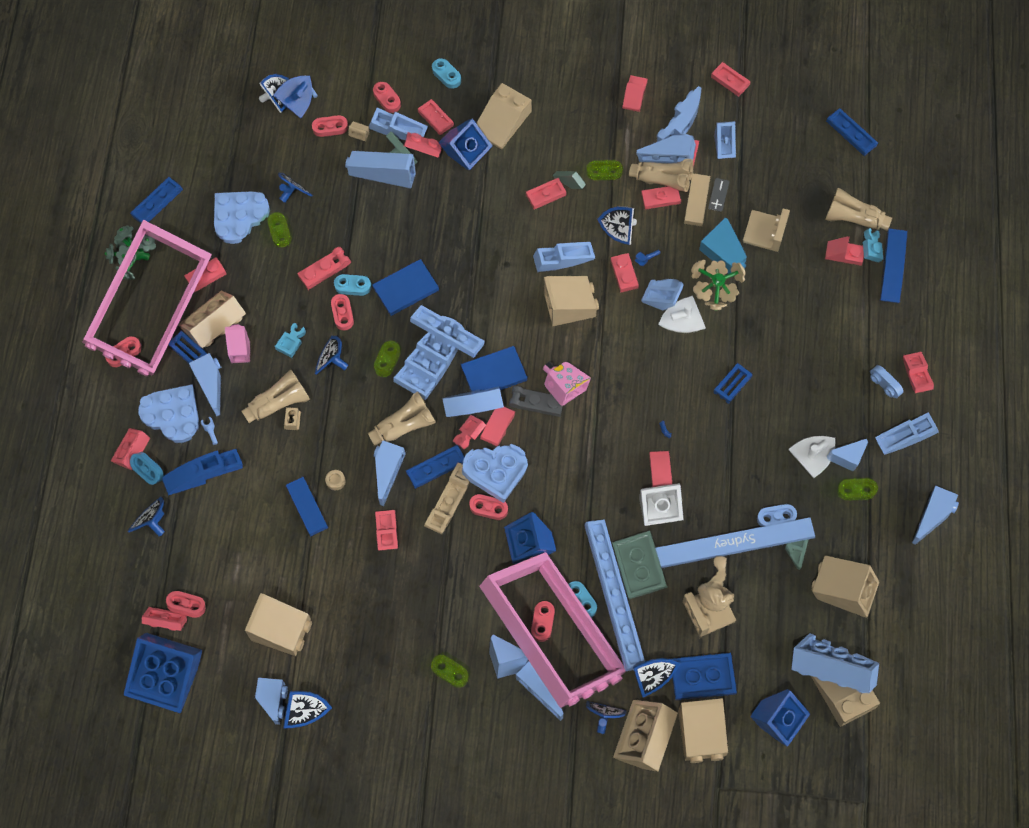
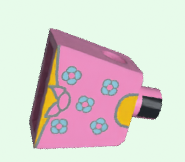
M550 361L543 368L547 373L544 385L561 406L585 392L591 379L568 362H564L556 367Z

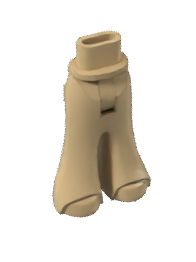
M684 159L677 163L639 162V164H631L629 177H636V180H641L647 184H661L687 192L690 186L689 180L692 179L693 159Z
M837 188L825 220H843L868 228L888 230L892 217L886 216L885 212H882L876 206L863 203L844 190Z
M289 370L271 388L257 395L248 403V407L242 410V413L250 423L255 419L265 418L288 405L307 402L310 398L293 371Z
M416 392L401 409L382 420L377 427L374 426L375 429L370 431L368 435L374 446L382 441H394L410 431L430 426L436 422L422 397Z

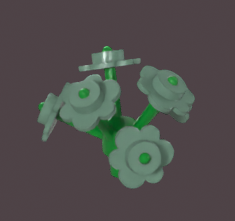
M127 225L118 229L117 235L114 238V244H116V248H119V252L113 251V244H109V248H106L104 254L106 259H109V264H113V256L119 258L118 263L121 265L132 243V226L129 227ZM146 234L144 235L123 279H135L130 269L136 260L149 259L150 255L146 252L149 249L154 250L156 248L154 238Z

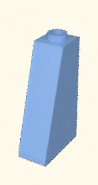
M352 151L350 157H347L345 164L350 176L406 188L412 187L416 174L414 156L412 154Z

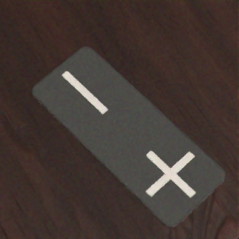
M715 179L708 206L709 209L723 210L729 186L728 180Z

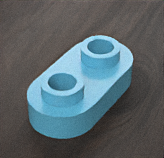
M437 59L432 63L433 74L446 87L457 88L461 84L460 73L447 60Z
M342 274L334 280L335 290L340 294L363 296L371 291V282L366 276Z
M577 581L569 583L568 585L571 589L577 588L579 590V593L575 595L583 606L585 604L591 606L586 611L592 618L597 611L595 600L582 583Z

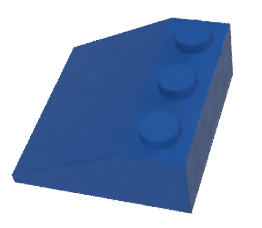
M149 633L141 635L136 641L124 696L181 713L197 673L202 650Z

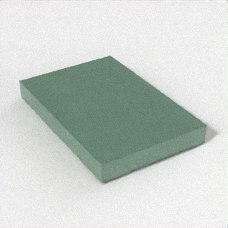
M650 531L612 542L629 599L667 588Z

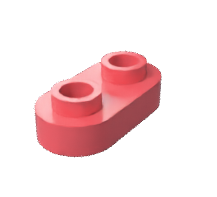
M376 83L373 87L374 97L385 111L389 113L397 112L401 107L398 95L388 83Z
M340 115L322 117L313 121L312 129L313 133L319 137L340 135L347 131L348 123L346 118Z
M337 294L331 300L335 324L340 330H348L354 324L350 301L346 295ZM342 321H348L346 324H342Z
M127 337L113 346L133 357L137 356L142 349L141 343L136 337ZM106 358L110 366H122L119 360L114 361V358L113 360Z
M477 494L471 498L469 503L470 510L475 515L502 520L508 514L507 503H502L494 497ZM482 504L483 507L479 509L476 505ZM499 508L502 512L496 513L495 510Z
M173 591L166 597L167 608L175 613L196 618L202 616L206 610L204 600L195 595Z
M548 601L539 602L534 610L531 634L539 642L548 640L552 632L555 609ZM547 608L548 612L544 614L541 612V609ZM543 627L545 631L539 633L538 628Z

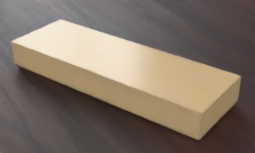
M692 175L684 224L703 225L710 176Z

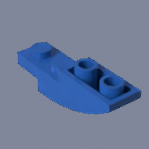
M236 449L221 454L217 450L179 466L162 477V481L169 496L206 484L207 479L242 469L243 464Z

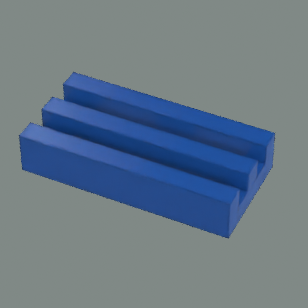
M182 331L168 344L188 364L193 360L182 352L175 343L195 360L207 354ZM180 338L184 339L190 346H192V347H193L198 353H200L201 355L198 357L192 350H190V349H189L184 343H182L179 339H180Z
M737 363L714 389V393L720 395V398H724L729 404L752 378L753 374ZM738 370L741 371L724 392L721 391ZM745 374L746 377H745V378L741 381V383L734 389V391L728 396L727 394L729 393V391L736 385V383H737V382L743 377V375Z

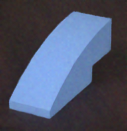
M376 108L369 124V129L385 135L392 132L398 139L405 140L407 132L417 133L424 137L428 127L397 112L391 114L379 108Z
M591 242L556 244L554 248H537L533 258L537 272L579 265L594 260L595 255Z
M499 386L442 398L446 417L504 407Z
M928 412L912 421L908 420L875 438L885 455L920 442L939 433Z

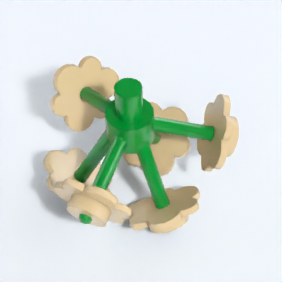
M722 260L718 262L712 261L711 265L706 268V271L704 270L706 261H698L692 267V278L697 279L702 273L712 280L710 284L707 282L702 283L701 281L696 283L693 291L697 298L709 301L712 295L710 288L714 286L716 287L715 301L705 302V305H710V309L717 311L727 306V304L722 302H734L739 291L734 283L729 284V286L724 284L725 279L734 276L736 281L744 282V267L740 263L734 262L732 263L731 273L727 274L728 269Z

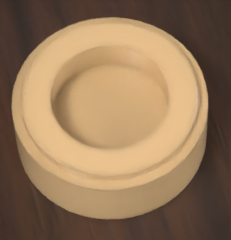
M332 470L326 475L325 481L331 490H340L345 485V477L341 471Z

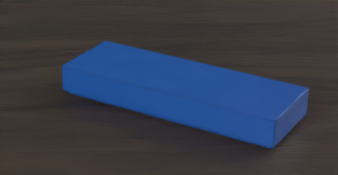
M840 108L826 120L828 124L864 156L878 144L874 138Z
M168 177L130 214L140 223L143 220L149 222L183 189Z
M458 445L406 470V473L416 489L455 469L457 463L462 464L465 457Z
M304 477L287 484L286 487L310 537L327 529L328 526Z

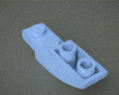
M698 86L694 91L691 90L686 99L676 105L674 109L675 116L670 120L665 129L662 128L658 132L657 142L688 132L698 112L701 87Z

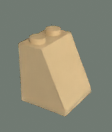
M588 276L544 277V296L552 326L596 317L599 304L597 298H593L594 286L592 282L589 283Z
M824 556L823 562H820L818 567L817 579L812 583V592L820 601L867 618L879 585V580L870 565Z
M260 593L245 632L253 642L296 656L297 652L303 648V637L305 632L308 633L310 631L312 621H310L309 614Z
M723 698L681 703L678 715L685 761L690 760V763H699L706 758H711V761L723 760V757L728 753Z

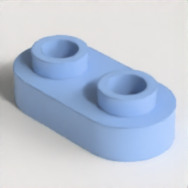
M876 365L870 371L872 381L879 384L887 396L898 398L903 393L902 386L883 367Z
M788 504L763 508L758 513L757 522L761 527L795 521L797 511ZM783 514H788L790 518H784ZM764 517L770 518V521L766 522Z

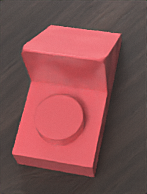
M630 75L626 86L623 109L640 112L647 86V78Z
M848 236L828 241L825 259L862 266L864 258L863 246L848 243Z

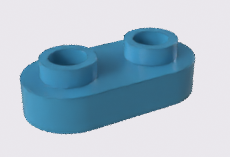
M138 452L131 456L130 465L132 469L147 483L153 485L162 481L163 471L161 467L144 452Z

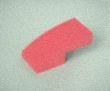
M922 352L904 355V365L914 392L919 393L933 390L934 383L927 371L928 364Z
M506 407L495 409L480 439L498 446L506 434L507 427L514 418L515 411Z
M669 451L650 452L652 487L671 485L672 476Z
M395 510L375 512L378 551L398 549Z

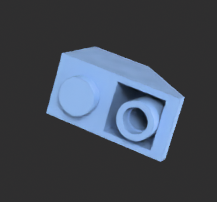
M258 678L255 698L273 722L280 725V719H283L285 714V707L282 704L283 698H287L288 687L285 686L283 680Z

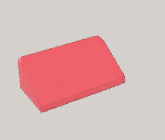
M129 428L111 462L132 470L130 465L131 456L138 452H143L150 437L143 431Z

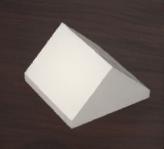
M680 483L640 490L639 500L645 526L683 520Z

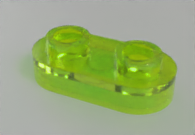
M616 160L591 161L587 165L586 173L593 180H615L621 177L623 166Z
M272 213L268 217L267 222L273 242L278 247H286L291 242L286 218L282 213Z
M395 341L385 342L375 360L374 369L380 377H387L393 372L400 356V347ZM390 347L394 348L392 351L387 350ZM381 364H386L385 367H380Z
M869 478L846 479L838 486V494L844 500L872 499L878 491L877 483ZM864 488H868L870 492H865ZM844 489H849L851 493H846Z
M438 655L432 660L431 668L435 675L456 688H461L467 684L469 676L464 667L445 655ZM440 664L445 665L443 670L438 669ZM461 675L462 679L460 681L455 680V676Z

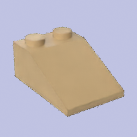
M502 83L491 96L476 124L489 142L502 150L532 112V100Z
M811 676L840 727L876 709L880 704L873 690L870 693H860L856 689L840 687L836 683L821 681L817 677Z

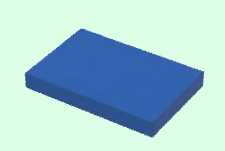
M421 259L372 285L390 316L439 291L438 285Z
M514 346L461 364L471 391H481L498 386L502 390L527 381V376Z
M731 653L673 659L681 663L672 677L675 700L735 695L737 693Z

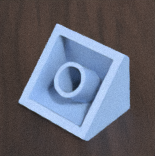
M495 635L491 636L489 654L497 679L518 673L528 662L523 651Z

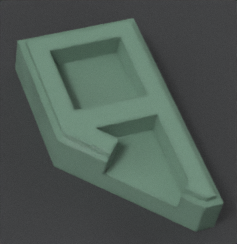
M556 171L553 174L554 178H559L560 182L571 189H583L586 185L576 171Z
M809 539L787 543L785 547L788 555L799 570L802 567Z

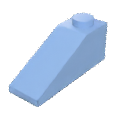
M688 134L674 135L638 149L636 154L640 162L677 163L684 159H693L696 144L693 136Z
M210 353L190 362L189 365L213 411L218 416L220 415L221 375L218 369L221 366L217 358L212 359Z
M382 441L381 445L377 446L374 452L378 499L382 506L386 502L406 455L403 447L386 441Z
M938 486L934 487L913 538V544L916 545L945 521L951 512L955 513L959 504L956 502L957 494Z
M528 661L516 674V679L561 721L563 719L562 709Z

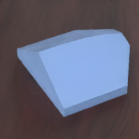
M676 279L651 280L641 301L657 309L666 310L675 306L684 285Z

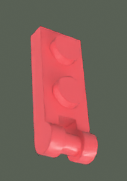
M337 247L332 253L297 274L309 290L347 267L351 260L348 256L344 255L341 247Z

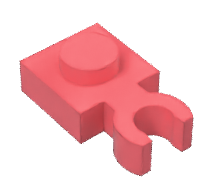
M470 415L459 429L462 433L457 435L453 442L466 449L470 439L475 440L486 424L482 420Z

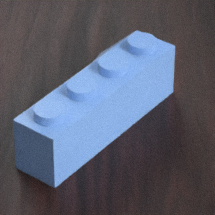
M811 633L794 647L792 670L799 672L801 675L817 677L821 681H830L840 687L853 688L860 693H870L877 686L879 663L857 653L853 655L848 654V649L830 646V641L825 639L822 642L816 640V635Z

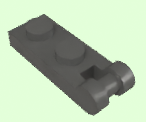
M513 386L511 392L513 396L508 404L510 407L561 417L563 406L557 402L552 394ZM520 397H525V402L520 401Z

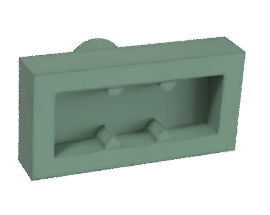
M392 132L386 135L395 147L390 153L411 154Z

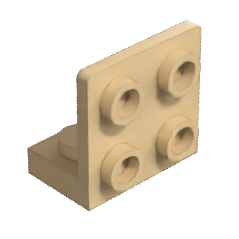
M783 208L781 215L777 214V216L752 210L743 243L778 252L790 210Z
M692 592L684 595L683 603L699 637L735 623L736 618L729 605L722 611H710L701 604L700 593L695 596Z

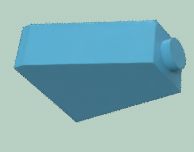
M724 218L701 241L699 250L712 261H724L728 274H730L733 267L732 263L734 262L740 263L745 269L747 256L727 218Z

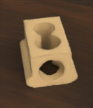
M353 121L349 126V136L366 142L369 136V126Z
M286 408L284 429L299 430L301 411L298 408ZM291 415H294V416H293V420H294L293 423H290V422H291V419H290V416H291Z

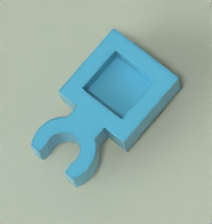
M871 228L864 231L866 239L863 241L864 258L880 262L883 260L882 243L878 242L880 233L879 231L871 233Z
M296 323L292 324L290 334L284 332L275 346L277 351L291 358L302 343L299 338L303 337L306 333L304 327L301 331L296 332Z

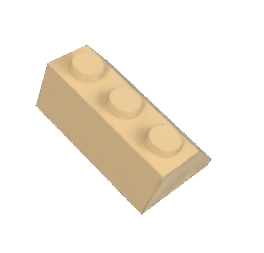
M221 290L178 325L192 341L203 348L210 346L213 343V339L217 336L225 334V327H230L232 324L240 322L243 318L242 316L246 313L234 296Z
M633 700L613 758L642 769L659 771L678 713L663 703Z

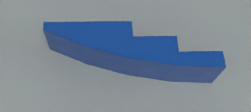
M888 229L880 301L900 303L907 231Z

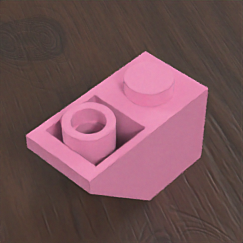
M241 325L225 327L227 350L231 363L250 362V340L245 327Z

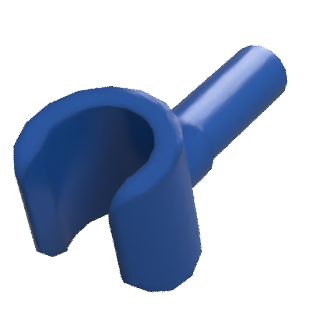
M656 250L646 256L639 252L636 255L635 262L640 266H644L649 259L659 255L660 251Z

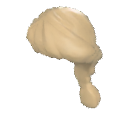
M716 556L714 558V566L718 570L716 575L708 583L701 584L698 587L701 604L710 611H722L734 601V594L723 587L727 560L723 556Z

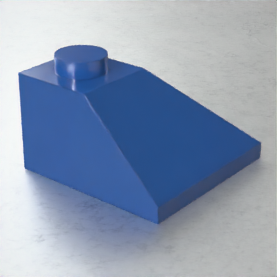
M469 119L450 130L439 141L447 155L467 170H470L492 147V144L473 119Z
M534 512L504 527L513 564L523 562L545 552L549 555L556 551L552 532Z
M787 689L761 700L750 717L762 730L788 747L810 713L795 695Z

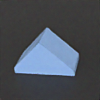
M735 121L716 123L714 138L717 158H735Z
M864 439L833 449L827 455V459L854 471L861 460L868 441Z

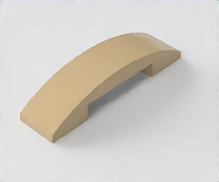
M457 463L448 484L424 525L440 534H443L470 484V481L462 474L461 463Z

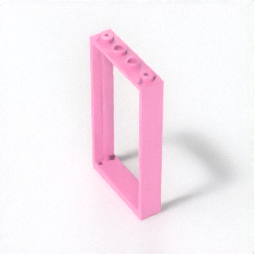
M143 220L82 343L92 351L97 349L103 352L102 355L108 359L113 360L115 358L119 360L120 364L127 368L132 366L138 369V373L144 376H152L212 254ZM145 234L199 261L150 364L94 338Z
M546 552L488 575L479 586L560 708L569 705V707L573 706L580 698L587 699L594 694V691L601 692L609 686L608 684L615 685L623 679L621 676L626 672L624 665ZM539 570L608 673L569 691L499 586Z

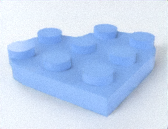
M260 192L215 193L214 227L217 236L224 240L225 243L235 244L242 242V239L247 234H250L252 227L260 225V222L269 216L270 208L265 195Z
M193 385L158 391L142 397L139 405L141 421L154 430L161 429L163 435L174 443H184L191 440V437L199 429V417Z
M513 444L502 447L497 446L493 451L487 448L474 451L472 449L463 460L462 474L471 483L504 503L524 476L528 463L525 452Z

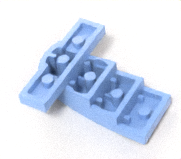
M421 305L411 316L410 322L426 330L428 333L417 343L416 349L405 360V365L394 377V382L412 393L418 392L422 399L426 400L443 377L458 349L474 358L484 346V340L464 330V327L456 320L440 316Z

